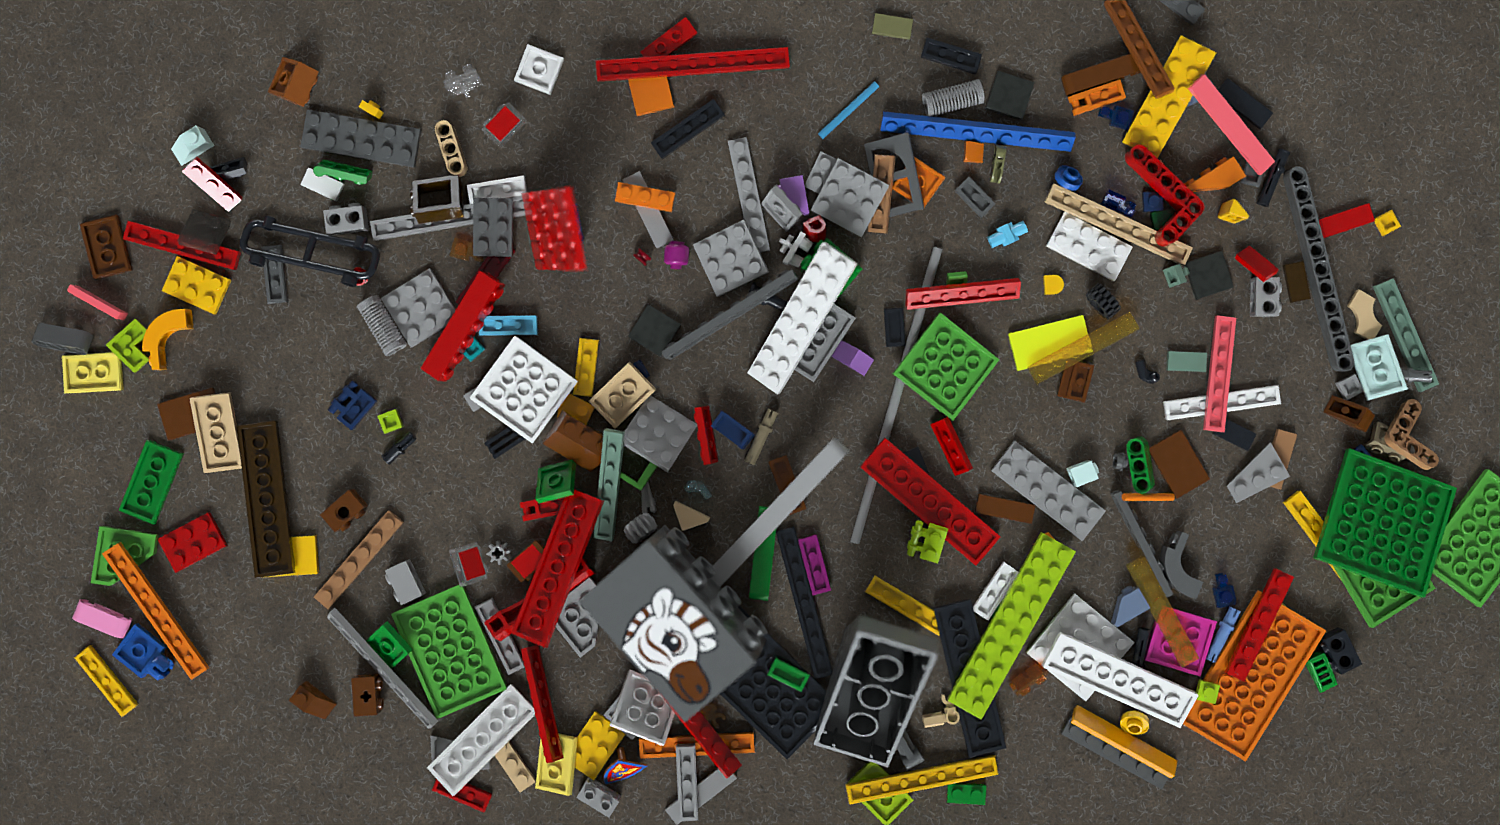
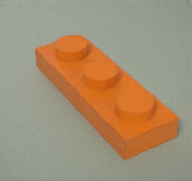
M618 182L615 202L672 212L675 192Z

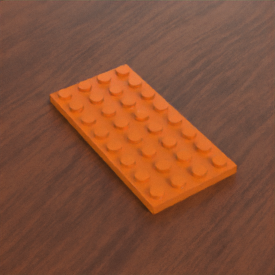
M1258 590L1235 626L1234 631H1232L1216 662H1213L1203 678L1204 681L1220 685L1216 704L1196 700L1183 722V725L1244 761L1248 759L1326 632L1325 629L1281 604L1245 682L1225 673V670L1262 594Z

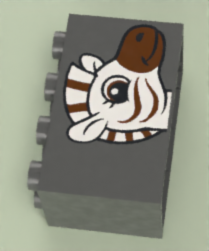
M664 525L599 582L579 603L682 720L686 722L756 663L767 641L764 637L767 634V630L756 616L751 615L747 618L738 608L741 600L732 588L725 586L721 589L714 582L712 577L715 575V570L705 558L700 556L696 560L686 549L690 545L687 537L678 528L674 527L669 530Z

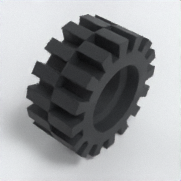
M1101 284L1095 285L1085 295L1094 309L1106 320H1109L1121 310L1119 302Z

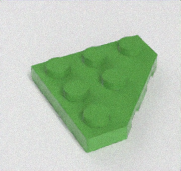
M99 526L91 583L111 586L120 580L102 555L103 552L121 542L136 564L140 566L156 554L159 534Z

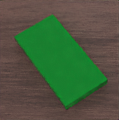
M146 440L118 511L155 525L184 454L151 440Z

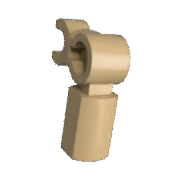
M941 694V700L945 704L944 713L936 712L922 715L924 728L944 725V722L953 725L958 723L960 716L957 712V706L946 701L945 695Z

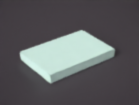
M1388 334L1350 345L1354 366L1367 401L1408 389Z

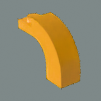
M177 309L165 312L149 325L143 338L142 351L150 352L149 364L152 370H167L165 356L166 341L176 331L193 329L192 310Z

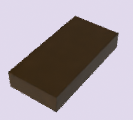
M1304 262L1283 265L1290 303L1311 299Z

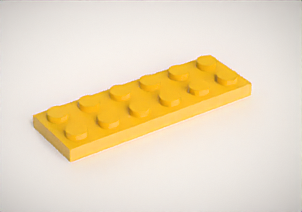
M1180 36L1163 67L1175 88L1174 92L1155 99L1150 90L1122 143L1132 148L1135 145H1143L1158 158L1193 96L1188 88L1201 75L1205 74L1216 52Z

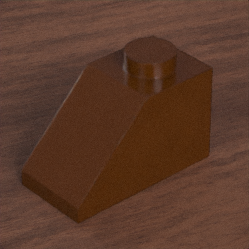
M1333 395L1323 411L1346 425L1367 432L1375 417L1367 407Z
M308 681L301 684L289 699L292 704L303 712L322 719H326L337 705V703Z

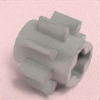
M498 540L496 541V546L493 544L489 545L491 551L486 553V555L491 556L490 562L498 561V565H501L502 559L505 561L509 560V557L506 555L512 552V550H507L506 546L508 543L500 545ZM498 548L499 551H503V554L500 555V557L498 554H495V551L498 550Z

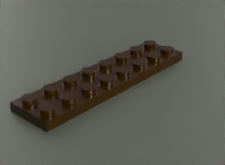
M278 421L237 426L254 577L262 578L295 573Z

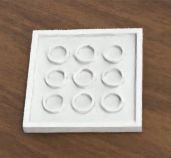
M514 336L473 392L470 399L533 444L578 381L520 338Z
M1074 593L1026 653L1042 665L1059 631L1118 658H1122L1135 642ZM1048 670L1085 701L1095 691Z

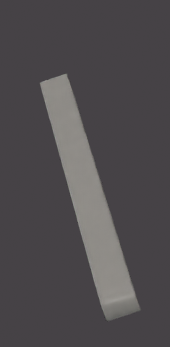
M835 437L712 566L715 570V575L712 579L719 587L849 452Z

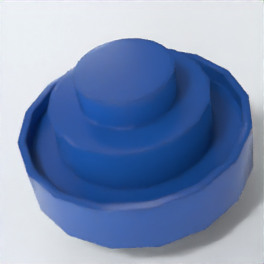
M1062 165L1054 174L1058 185L1067 190H1077L1083 183V178L1078 170L1070 166Z

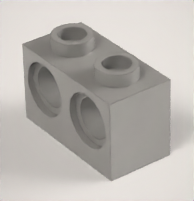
M351 203L345 208L330 206L329 210H323L326 234L339 235L369 231L367 210L360 203ZM359 213V220L353 222V215ZM339 215L340 222L335 225L333 222L334 217Z
M1258 277L1250 278V317L1279 316L1282 304L1279 301V294L1282 291L1280 277H1271L1265 282ZM1265 283L1269 285L1268 292H1265L1263 289ZM1265 302L1269 305V310L1267 312L1263 309V304Z
M588 777L576 798L609 818L619 803L621 795L599 781Z

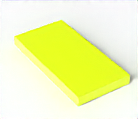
M1083 315L1008 334L1017 371L1092 352Z

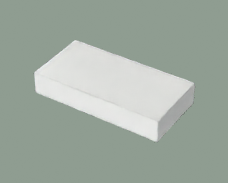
M311 168L307 169L301 182L302 186L335 201L338 200L345 185L326 175L317 177Z

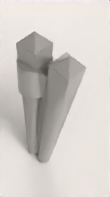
M647 482L643 490H641L642 513H648L649 507L650 511L655 513L657 510L655 499Z

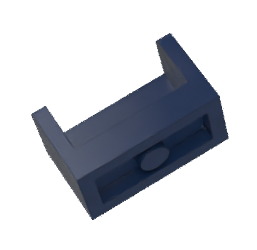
M724 411L720 412L711 425L712 428L719 431L743 450L755 435Z

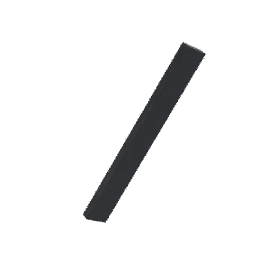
M793 526L778 530L776 534L814 678L829 676L832 674V667L795 528Z

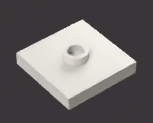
M527 44L514 81L551 95L564 58Z

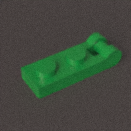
M321 160L313 168V173L317 177L328 175L337 180H350L359 185L367 184L372 178L373 172L372 170L328 160Z

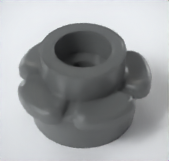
M1123 452L1113 455L1114 469L1122 471L1123 468L1128 466V457Z

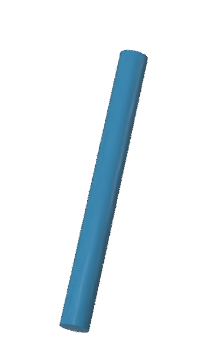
M874 81L826 125L818 135L824 139L876 91L879 85Z

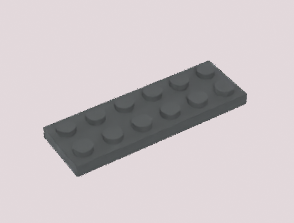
M307 109L301 148L415 168L421 129Z

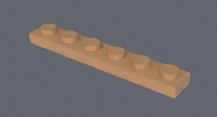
M388 510L317 592L314 598L325 608L330 609L404 522Z

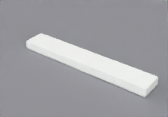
M1279 385L1229 392L1227 412L1281 404ZM1207 395L1163 401L1165 419L1173 420L1205 415Z

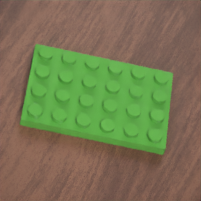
M1485 469L1449 516L1433 569L1435 576L1480 608L1500 583V477L1489 469Z
M463 583L391 614L400 636L413 649L409 653V657L436 719L507 689L506 681Z

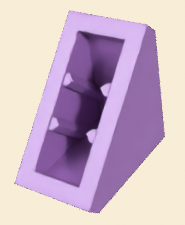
M842 340L831 356L865 376L874 359L861 350Z

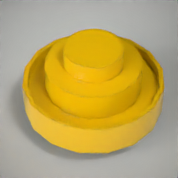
M1128 711L1122 714L1120 726L1127 733L1143 734L1149 729V718L1139 711Z

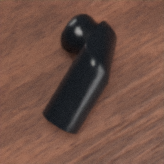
M1145 360L1135 362L1137 373L1141 380L1149 384H1154L1160 380V375L1157 372L1147 370Z

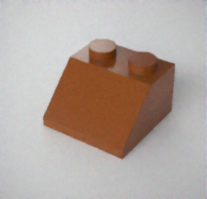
M282 57L268 92L304 107L310 99L312 87L318 80L317 75L319 71L299 61Z

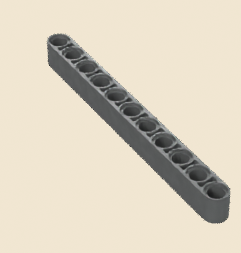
M1296 166L1284 173L1283 181L1329 363L1335 371H1349L1354 366V358L1306 170L1303 167ZM1292 172L1297 174V181L1292 178ZM1297 191L1301 192L1302 199L1297 197ZM1302 209L1307 213L1306 218L1301 214ZM1307 228L1311 230L1310 237L1306 234ZM1311 247L1316 249L1315 256L1311 253ZM1317 265L1321 268L1320 274L1316 272ZM1321 284L1325 285L1326 290L1324 293L1320 289ZM1327 302L1330 305L1329 311L1325 309V304ZM1331 321L1335 324L1334 330L1330 328ZM1336 339H1337V340L1339 341V343H1340V346H1339L1338 349L1335 347V344H1334L1335 341H1336ZM1341 358L1344 360L1343 367L1339 364Z

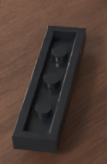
M713 99L652 141L651 144L661 159H664L722 119L725 114Z

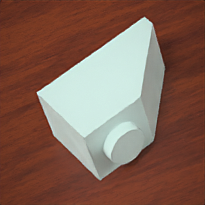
M196 125L181 134L171 150L179 163L184 165L213 147L214 144L205 129Z

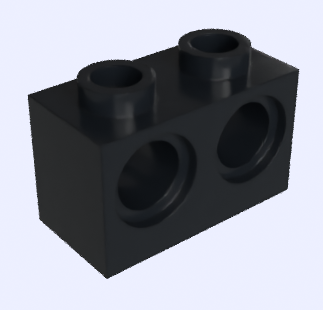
M1337 627L1324 634L1318 647L1327 655L1332 671L1342 675L1362 665L1344 629ZM1336 639V644L1331 647L1332 640ZM1344 656L1345 660L1340 664V658Z

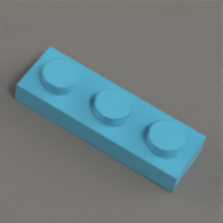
M486 316L483 321V327L479 330L480 336L538 335V316Z

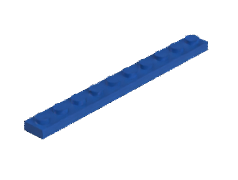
M884 111L880 131L909 132L912 135L1071 152L1076 138L1075 132Z

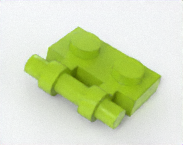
M918 520L911 530L912 537L907 544V555L914 556L915 551H920L921 559L938 564L948 528L930 523L928 529L922 527L923 522ZM919 537H925L924 543L918 542Z

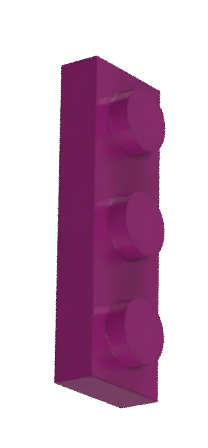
M817 535L798 539L812 595L831 591Z

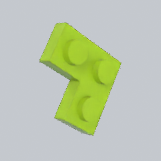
M134 319L106 344L134 373L149 362V358L137 347L143 340L147 330L137 319Z

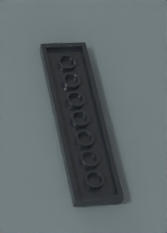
M971 599L933 608L952 689L981 640ZM993 698L982 720L957 706L969 757L1006 749L995 698Z

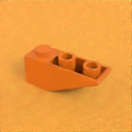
M1224 157L1215 163L1217 167L1212 170L1210 168L1205 169L1199 173L1200 178L1197 180L1192 178L1184 184L1192 192L1220 190L1230 187L1246 175L1234 157L1228 160Z

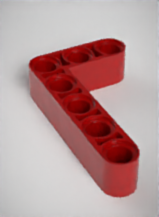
M1135 145L1126 152V163L1176 210L1174 215L1155 235L1156 243L1159 246L1165 247L1177 241L1202 214L1204 203L1145 146ZM1133 152L1138 153L1139 159L1134 157ZM1148 165L1153 168V173L1148 170ZM1162 178L1167 181V186L1162 184ZM1176 192L1180 193L1181 199L1176 197ZM1190 205L1195 208V213L1190 210ZM1177 219L1182 221V227L1177 224ZM1164 232L1168 233L1169 240L1165 239Z

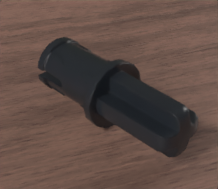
M408 432L400 441L394 442L393 446L381 456L383 460L390 465L398 456L405 454V449L416 440L415 435Z

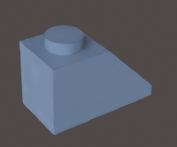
M1128 586L1121 590L1122 594L1117 597L1111 620L1115 627L1121 626L1150 609L1149 604L1138 587Z

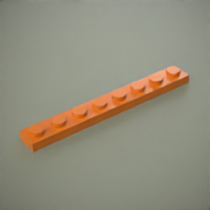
M119 542L103 552L104 558L189 678L192 680L209 669L208 664L124 545Z

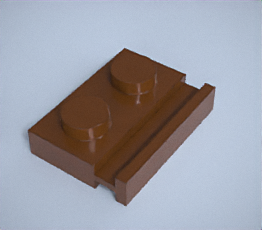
M1066 359L1057 396L1085 403L1095 365Z

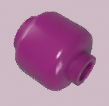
M670 241L664 248V263L670 265V269H682V266L688 264L689 248L685 245V242Z

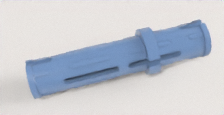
M1229 606L1223 621L1219 623L1220 627L1209 647L1207 660L1216 662L1230 632L1235 629L1233 626L1241 611Z

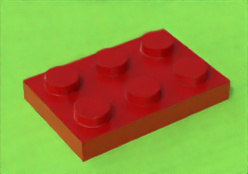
M210 512L157 539L175 573L228 546Z

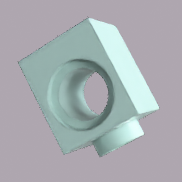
M1086 460L1066 468L1075 487L1099 479L1097 476L1099 473L1098 467L1091 460Z

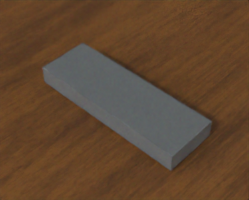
M282 245L261 247L263 251L283 255ZM266 259L264 276L267 304L288 302L284 263Z

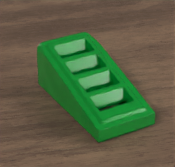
M1321 650L1313 653L1306 663V667L1319 693H1322L1338 684L1325 653ZM1321 660L1322 663L1314 666V663ZM1324 666L1325 669L1316 672L1317 669ZM1325 673L1328 674L1327 676H1325V677L1319 679V676H1321V675H1323V674H1325ZM1330 679V683L1322 686V682Z

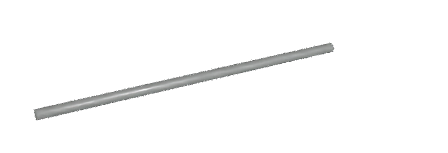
M933 247L922 287H932L942 253L940 248ZM926 308L915 310L901 361L917 341ZM897 377L878 444L884 437L889 441L905 384ZM870 475L868 476L850 542L860 544L877 483Z

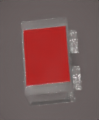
M509 102L500 105L494 117L488 118L483 123V128L481 129L500 148L527 122Z
M477 542L449 550L460 587L488 579V570L483 563L481 557L482 550Z

